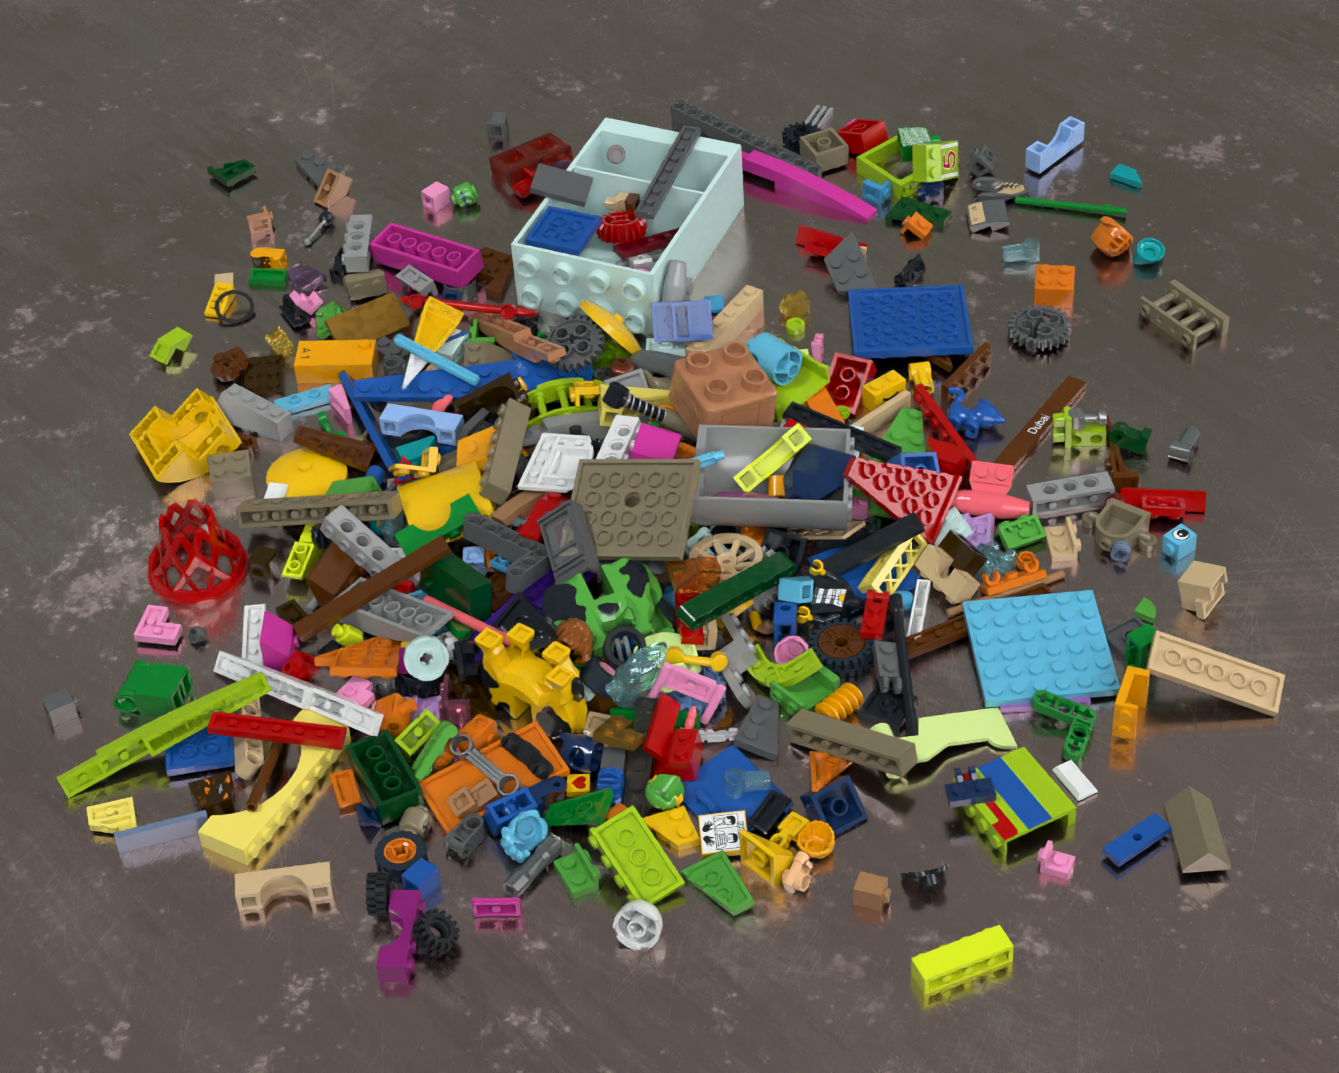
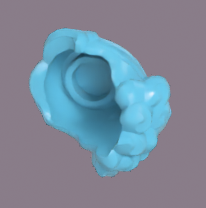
M537 810L520 812L519 815L511 820L508 827L502 828L500 844L505 849V853L513 860L524 863L530 857V851L546 839L548 824L546 820L540 817Z

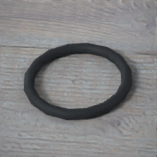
M230 290L217 298L215 311L217 316L225 322L240 323L252 315L254 303L247 293L240 290ZM230 294H240L246 297L250 303L248 314L236 320L224 317L219 311V303L222 298Z

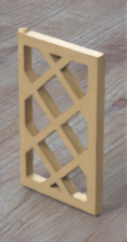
M865 521L847 522V530L804 529L796 534V536L808 540L846 539L866 524Z

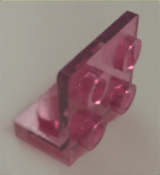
M445 675L444 683H440V696L443 699L439 700L438 703L439 713H443L441 721H449L457 727L459 732L473 719L470 699L453 700L450 676Z

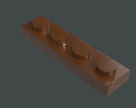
M984 342L941 384L942 401L948 403L953 397L957 396L948 393L949 387L962 389L969 384L975 375L980 373L981 369L991 362L993 357L991 344Z

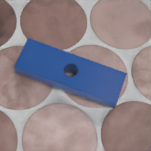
M1153 813L1104 846L1102 853L1120 867L1169 834L1172 826L1156 813Z

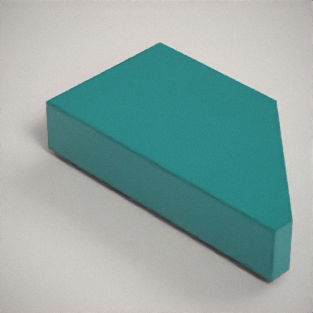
M1118 164L1110 173V178L1137 188L1142 187V181L1136 169Z

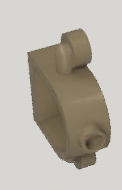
M1112 498L1100 514L1093 511L1083 514L1082 525L1088 529L1095 528V542L1105 551L1111 552L1112 545L1116 541L1127 542L1131 549L1136 544H1139L1140 549L1145 552H1151L1156 549L1157 538L1152 534L1146 533L1149 529L1150 512Z

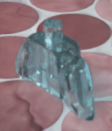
M659 642L637 650L631 654L626 663L616 669L611 682L607 683L605 687L606 692L612 696L616 705L624 709L641 708L658 671V666L667 651L665 642Z

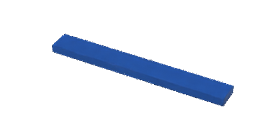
M343 370L339 374V378L389 470V467L393 464L400 463L385 435L382 434L381 428L366 401H354V379Z

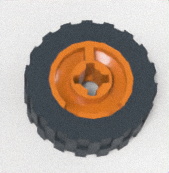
M410 831L392 832L390 835L384 836L377 843V847H375L374 855L378 872H388L389 880L394 881V883L402 882L401 874L420 858L428 862L424 840L418 834H413Z

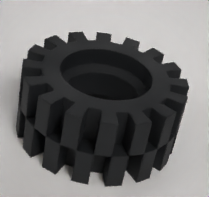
M388 872L367 873L365 896L369 916L389 915L388 906L391 897V883Z
M436 908L433 911L429 909L414 923L412 934H415L413 940H418L417 947L422 946L424 948L422 952L430 951V956L436 954L438 957L446 954L456 944L460 936L458 935L460 930L455 928L457 922L456 920L451 921L452 916L450 914L445 916L446 911L442 910L439 913V909ZM430 927L435 928L442 938L435 936Z

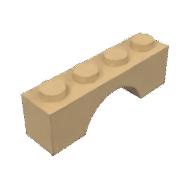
M330 861L235 874V898L239 911L263 908L266 901L272 895L284 890L302 892L308 897L310 902L333 899V875Z

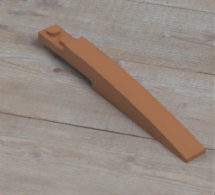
M479 312L467 317L468 321L472 324L474 319H478L479 330L488 337H495L497 343L534 363L541 360L554 363L559 361L560 357L567 355L565 347L532 335L530 327L492 313Z

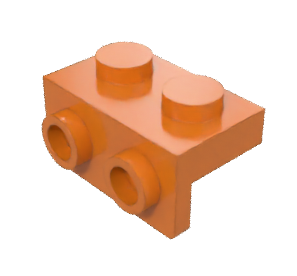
M477 714L457 733V735H468L475 743L476 750L478 751L500 740L496 721L482 714ZM462 741L457 745L461 753L468 749L469 741Z

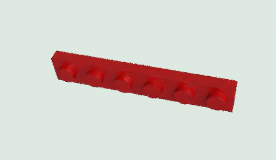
M216 711L212 712L207 726L208 734L342 750L347 735L346 727Z

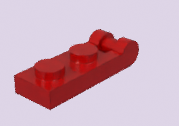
M868 589L860 638L882 640L890 602V591L878 593L875 590Z

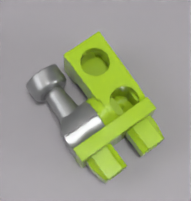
M1069 406L1064 407L1063 413L1053 414V427H1063L1052 429L1053 443L1064 442L1065 448H1071V446H1106V409H1099L1097 414L1084 413L1079 407L1070 409Z

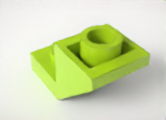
M176 327L157 340L149 356L168 365L176 348L185 352L193 335Z

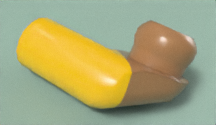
M752 611L749 614L753 630L765 635L773 633L774 626L772 620L770 623L769 619L762 622L758 611Z

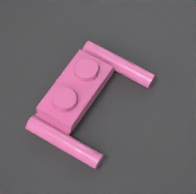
M665 662L646 699L654 703L662 686L665 685L670 689L709 703L700 719L703 724H708L726 691V687L722 684L717 685L713 679L678 665L672 667L671 664Z

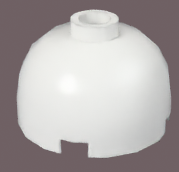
M633 900L626 903L618 911L613 922V929L615 928L617 932L616 937L626 947L634 950H641V947H648L649 949L660 938L663 920L661 913L652 903L645 900Z

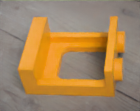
M1132 666L1127 667L1114 705L1112 735L1135 740L1138 707L1145 708L1148 700L1150 670Z

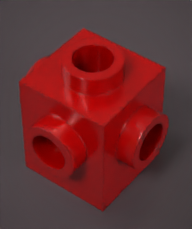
M295 650L281 671L310 683L320 670V667L315 666V659L312 655Z

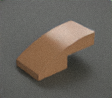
M487 777L468 790L464 787L446 800L456 817L461 818L485 808L486 805L499 800L501 797Z

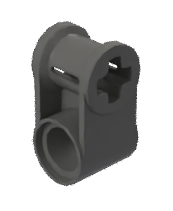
M477 813L465 816L446 835L443 842L444 848L454 850L462 859L467 858L486 838L487 834L483 817Z

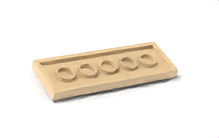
M1158 630L1153 635L1146 670H1150L1152 675L1273 717L1278 714L1285 679L1284 674Z

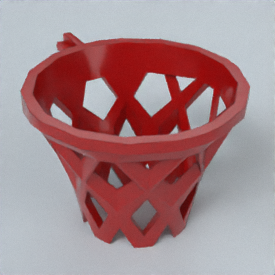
M188 499L185 507L182 508L175 502L168 506L166 516L161 514L159 517L158 543L148 557V581L151 589L161 599L170 603L186 606L209 604L234 592L245 580L248 571L246 563L248 555L238 536L219 524L212 508L207 503L203 507L197 500ZM192 508L202 515L201 519L190 513ZM174 512H176V513H178L180 516L178 517L177 521H176L175 524L173 525V524L171 523V521H172ZM202 540L210 544L211 561L199 552ZM181 545L189 553L184 567L177 557V550ZM219 555L229 557L232 570L230 575L217 568ZM233 558H236V559H237V562H236V565H235V566H234ZM173 565L181 575L174 588L169 587L166 571ZM197 566L209 572L207 588L199 590L190 578ZM162 574L165 584L159 579ZM215 576L222 579L221 582L213 585ZM187 583L192 590L181 589Z

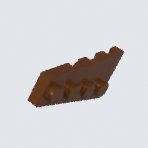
M300 425L293 440V443L363 472H367L377 450L375 444Z

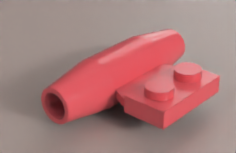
M972 460L969 479L972 490H957L950 509L955 506L959 512L969 513L973 516L992 513L996 519H1017L1022 515H1029L1030 502L1006 495L1012 488L1014 466Z

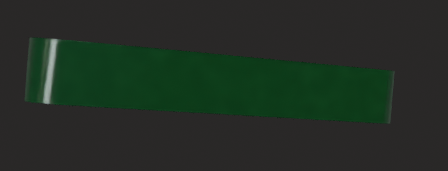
M779 551L686 601L678 608L675 616L691 631H695L778 585L779 578L791 577L796 571L797 566Z

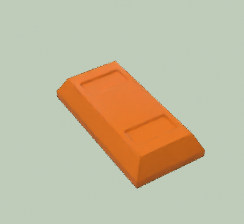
M352 768L330 774L340 809L356 806L362 802Z

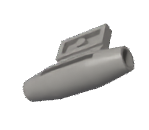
M679 260L670 261L663 282L660 302L690 299L694 285L692 284L693 278L686 277V262Z

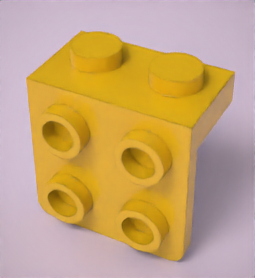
M429 447L422 451L421 466L393 464L389 467L388 471L393 472L394 476L405 477L406 475L414 474L413 478L423 479L436 472V466L440 464L441 455L438 453L437 447Z

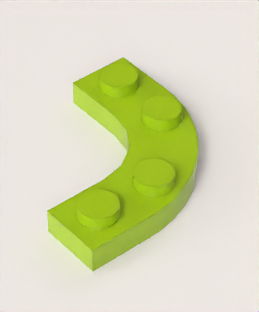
M756 644L757 652L754 654L759 661L747 670L758 683L770 687V682L774 680L782 687L794 686L821 669L823 665L812 648L787 663L775 664L767 659L760 645Z

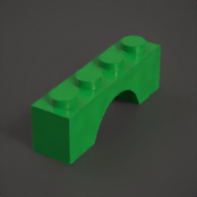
M468 493L450 503V517L439 529L426 531L412 524L395 533V538L405 556L440 535L445 540L459 537L462 534L461 531H463L464 516L471 512L480 514L470 494Z

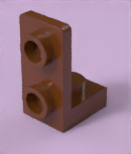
M1114 450L1109 451V458H1105V470L1109 471L1108 474L1115 487L1114 493H1121L1122 487L1138 488V471L1117 472Z

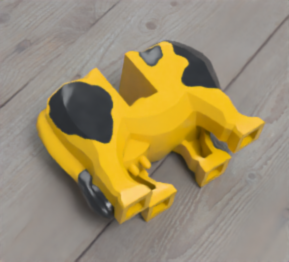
M517 623L506 634L507 640L511 643L510 647L503 645L504 638L501 634L487 627L474 639L475 643L484 653L483 665L479 672L480 679L494 705L504 708L514 719H517L531 705L533 722L537 721L545 734L552 739H561L560 734L564 732L572 734L583 733L582 729L586 726L588 709L584 695V685L579 677V670L573 665L569 657L570 648L554 641L542 652V657L545 660L535 656V653L530 650L529 641H533L535 632L521 623Z

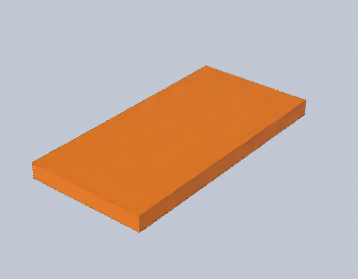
M537 721L513 732L535 746L541 755L553 765V772L547 779L554 776L564 778L570 774L569 767ZM501 739L479 750L482 755L502 772L514 774L521 781L523 788H528L545 780L535 777L523 762L517 760L511 753L502 748ZM460 760L419 782L423 789L426 804L446 835L465 818V816L457 818L446 799L462 788L466 787L469 790L487 778L468 760ZM490 780L494 785L495 789L497 790V785L492 780ZM517 781L507 782L503 787V792L511 793L514 791ZM485 808L474 813L480 814L483 817Z

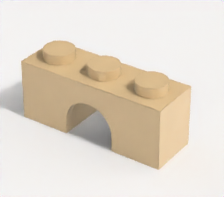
M928 544L915 563V566L920 570V575L933 582L932 586L936 590L943 592L946 595L945 598L954 605L971 599L980 584L968 572L954 568L949 575L948 570L954 559L941 547Z

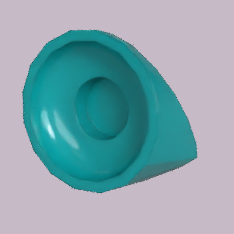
M1154 238L1142 239L1139 241L1134 252L1133 264H1151L1160 261L1165 255L1163 244Z

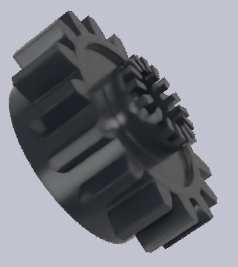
M805 121L802 124L795 122V125L789 124V128L785 127L784 131H782L783 144H786V148H789L791 151L800 153V137L821 131V129H817V125L812 126L811 122L805 124Z
M398 672L397 677H395L397 692H401V695L408 694L409 697L417 695V698H420L422 695L429 697L431 693L436 695L437 691H442L444 680L440 676L435 680L422 681L411 674H399Z

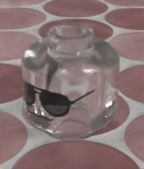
M381 676L365 678L372 682L373 689L371 692L374 693L375 697L389 696L394 691H397L395 677L390 679H383Z

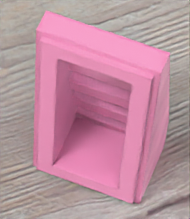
M342 384L329 388L330 404L347 424H352L351 409Z

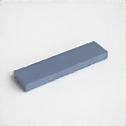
M206 810L115 832L114 838L118 852L121 854L197 835L199 829L208 820Z

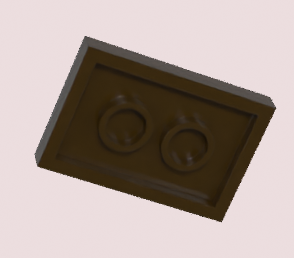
M283 354L248 358L249 364L244 370V388L264 399L285 397Z

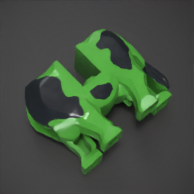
M621 558L612 564L601 565L602 590L605 595L600 596L596 600L593 599L581 573L566 582L552 585L546 589L543 595V614L556 628L561 621L568 620V618L581 619L588 624L593 635L592 657H604L603 644L607 635L613 629L620 626L633 627L644 638L660 632L675 633L673 628L676 627V616L663 599L659 581L652 570L638 560ZM613 643L611 645L612 653H614ZM574 660L573 665L579 670L580 677V672L586 664L576 663Z

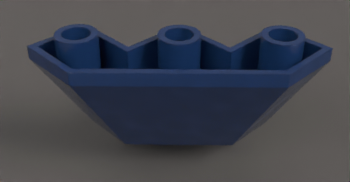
M812 443L807 444L794 456L783 478L786 499H829L837 490L844 488L843 474L850 458H855L856 456Z

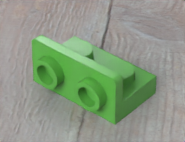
M1025 514L1013 522L1004 521L998 525L994 533L995 538L1000 537L1007 552L1041 541L1047 536L1037 514L1031 516Z
M579 843L574 844V853L553 861L556 872L573 900L599 890L598 879L601 878L599 869L596 865L592 866L588 851L582 849Z

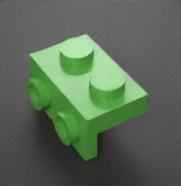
M334 301L325 307H321L316 312L317 336L321 340L331 335L324 323L325 320L346 312L341 305H337Z

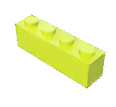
M1000 925L985 928L979 933L964 936L958 941L941 945L937 949L920 953L911 958V974L923 994L926 995L1012 962L1014 945Z

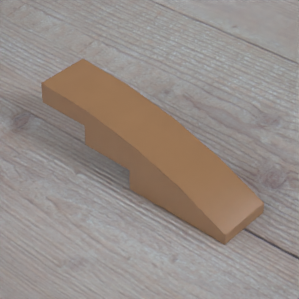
M525 490L504 503L490 516L494 521L506 527L517 517L525 520L531 514L539 499L548 492Z

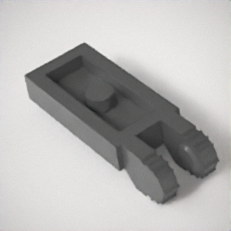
M874 640L872 651L880 692H888L889 682H892L894 693L900 694L902 691V678H900L896 642Z

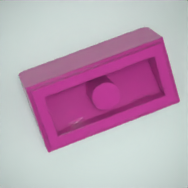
M471 898L473 915L475 917L522 915V900L520 898Z

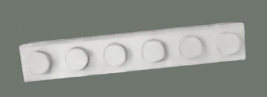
M917 579L906 637L923 631L931 590V580Z

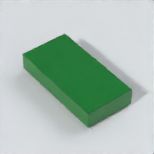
M252 268L248 282L249 285L285 286L290 274L287 269Z

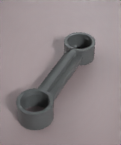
M458 734L451 739L449 745L451 752L460 760H468L492 780L503 797L523 789L521 781L514 774H505L476 750L475 743L468 735ZM469 741V747L465 752L456 753V747L460 742ZM517 781L514 791L511 793L503 792V787L507 782Z

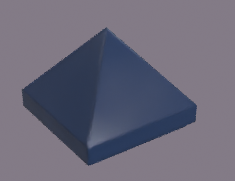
M443 290L442 299L461 301L462 292Z
M361 804L356 805L359 827L381 828L383 826L374 809Z

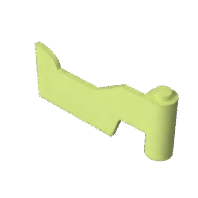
M998 707L918 718V735L900 738L915 743L917 763L929 761L948 746L988 741L991 745L1001 749H1017V744ZM886 723L876 724L870 729L894 737L890 726ZM885 772L887 777L889 778H901L899 776Z

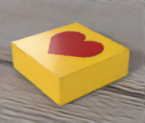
M590 774L567 775V797H578L590 793Z

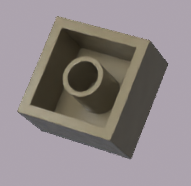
M831 127L800 137V155L819 164L821 171L824 172L848 164V145Z
M249 450L208 456L210 484L214 501L255 494Z

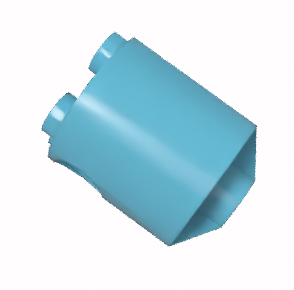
M768 332L748 340L747 347L749 352L771 381L782 386L787 385L797 376L802 365V354L798 349Z

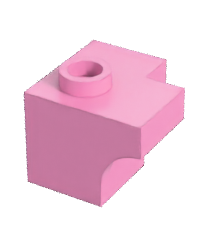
M352 676L336 693L354 700L359 705L367 708L375 700V695L371 692L373 689L372 682L359 676Z

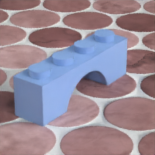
M1070 116L1059 124L1058 130L1049 144L1046 145L1036 141L1026 148L1025 167L1039 174L1084 141L1085 122Z
M390 403L387 404L379 418L382 434L401 437L409 431L425 429L437 436L438 443L454 446L458 445L456 439L464 426L463 415Z

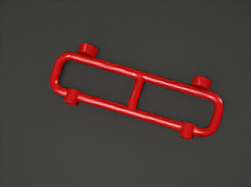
M412 294L411 296H401L399 301L400 303L408 304L412 309H421L429 296L423 297L420 294ZM437 299L457 310L501 314L504 319H513L518 316L537 317L539 315V311L536 309L514 306L513 304L501 306Z

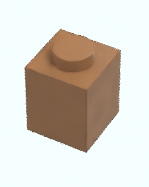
M860 871L853 888V904L881 911L884 902L888 903L891 895V888H888V878Z

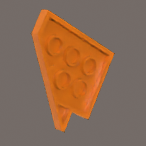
M377 636L315 656V666H330V675H335L339 678L359 676L360 678L381 676L383 679L397 677L399 672L398 651L399 648H402V641Z

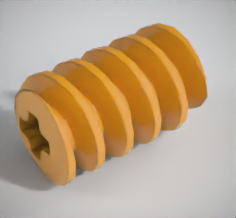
M844 683L815 706V713L844 720L847 715L852 714L853 710L859 708V704L864 703L863 695L855 685Z

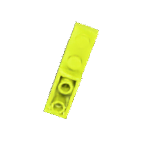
M318 524L305 525L299 542H295L282 572V577L303 580L318 562L324 548L318 549L315 547L311 539L312 527Z

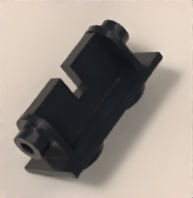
M920 253L914 259L908 261L902 272L895 275V285L911 287L923 274L926 267Z
M290 294L283 295V305L279 306V309L294 328L311 321L306 312L294 303L289 296Z

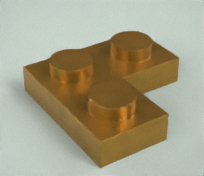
M612 715L593 732L592 741L635 751L644 743V734L633 730V720L626 719L622 715Z

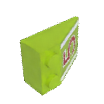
M958 140L912 144L913 181L936 182L959 177Z

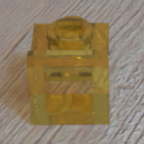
M799 288L797 292L782 296V302L778 304L780 312L788 320L810 314L809 297L802 288Z
M281 326L265 336V339L277 355L283 354L285 358L296 350V347Z

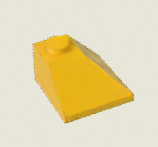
M742 829L739 831L741 863L772 887L776 888L782 883L784 870L786 868L790 869L794 859L793 854L778 844Z

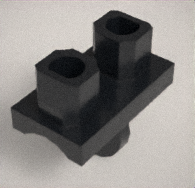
M465 637L460 641L453 642V657L449 658L448 664H455V670L459 673L460 681H467L480 675L479 672L483 664L482 662H474V655L479 654L481 648L475 641L471 640V637Z

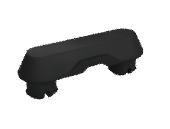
M512 732L502 737L501 747L511 753L517 760L523 762L535 777L547 779L551 775L553 765L530 742Z

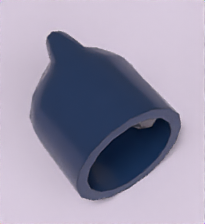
M561 733L560 738L563 741L561 757L569 769L595 775L601 766L604 743L592 741L591 736L583 734Z

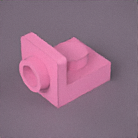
M295 290L289 295L298 307L310 315L319 309L323 303V300L315 291L309 297L303 292L299 294Z
M1048 840L1045 848L1041 847L1038 853L1037 861L1041 862L1040 872L1068 880L1075 864V856L1052 850L1053 841Z

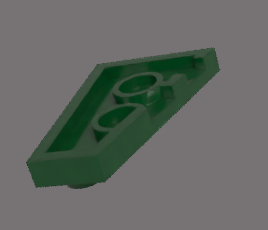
M902 196L886 214L885 222H892V220H902L903 222L908 215L912 217L917 212L933 226L944 227L952 218V211Z

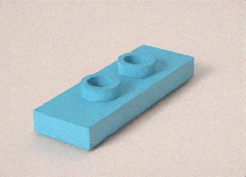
M331 385L313 388L273 401L275 405L291 412V414L330 403L328 390L331 388Z

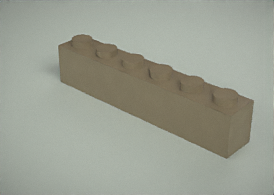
M511 398L507 400L505 405L501 404L497 411L499 417L493 426V429L496 430L490 438L492 445L486 453L488 459L482 469L485 473L479 481V486H481L479 495L500 505L503 504L511 493L531 411L530 407Z
M801 709L786 723L789 742L899 777H903L918 762L916 747L913 742L812 711Z

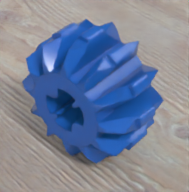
M615 767L601 768L597 780V791L609 787L613 791L614 796L610 806L622 803L625 793L624 772L622 769Z

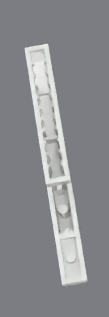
M219 650L214 672L235 681H240L262 671L272 689L267 694L302 709L314 711L371 736H378L384 714L359 705L354 700L314 684Z

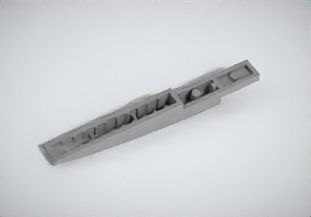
M598 411L542 418L543 426H531L526 429L522 447L538 444L542 433L569 435V428L573 425H580L582 433L590 436L593 441L596 438L605 439L610 426L599 425ZM646 415L637 416L640 418L641 423H647L649 417Z

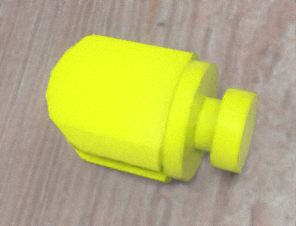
M336 624L331 632L336 637V641L345 647L364 641L363 631L351 625Z

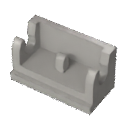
M411 265L406 266L396 275L402 286H409L423 297L427 296L429 292L434 297L439 294L433 279Z

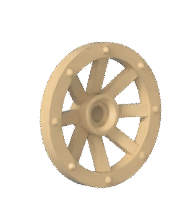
M721 533L706 537L695 544L689 554V564L692 573L700 580L716 585L763 560V552L760 545L752 538L736 533ZM721 544H733L730 552H724ZM740 545L749 549L736 557ZM714 546L717 556L714 557L705 552V550ZM751 556H755L754 561L744 562ZM699 557H701L702 559L710 562L711 564L698 563L697 560Z

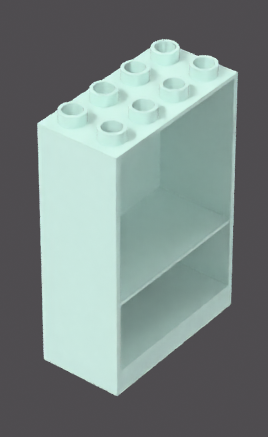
M605 117L566 170L593 178L585 207L546 197L511 243L518 305L529 309L559 314L563 317H569V315L575 317L577 314L580 316L587 315L579 306L580 302L586 299L602 306L614 315L617 312L625 319L623 323L631 332L654 336L651 303L661 301L663 282L670 261L679 260L686 262V277L693 278V283L744 206L741 145L705 137L698 138L654 220L645 219L647 233L644 237L679 228L660 258L653 261L656 264L650 272L632 269L630 266L616 265L617 261L625 259H621L613 251V245L615 244L601 241L596 231L579 256L526 245L525 238L548 206L602 217L604 214H608L609 211H613L612 209L605 208L604 202L608 196L616 197L618 192L640 194L641 201L679 132ZM613 145H620L625 150V159L619 164H613L607 159V151ZM662 249L656 250V251H652V252H649V253H646V254H652V253H656V252H661Z

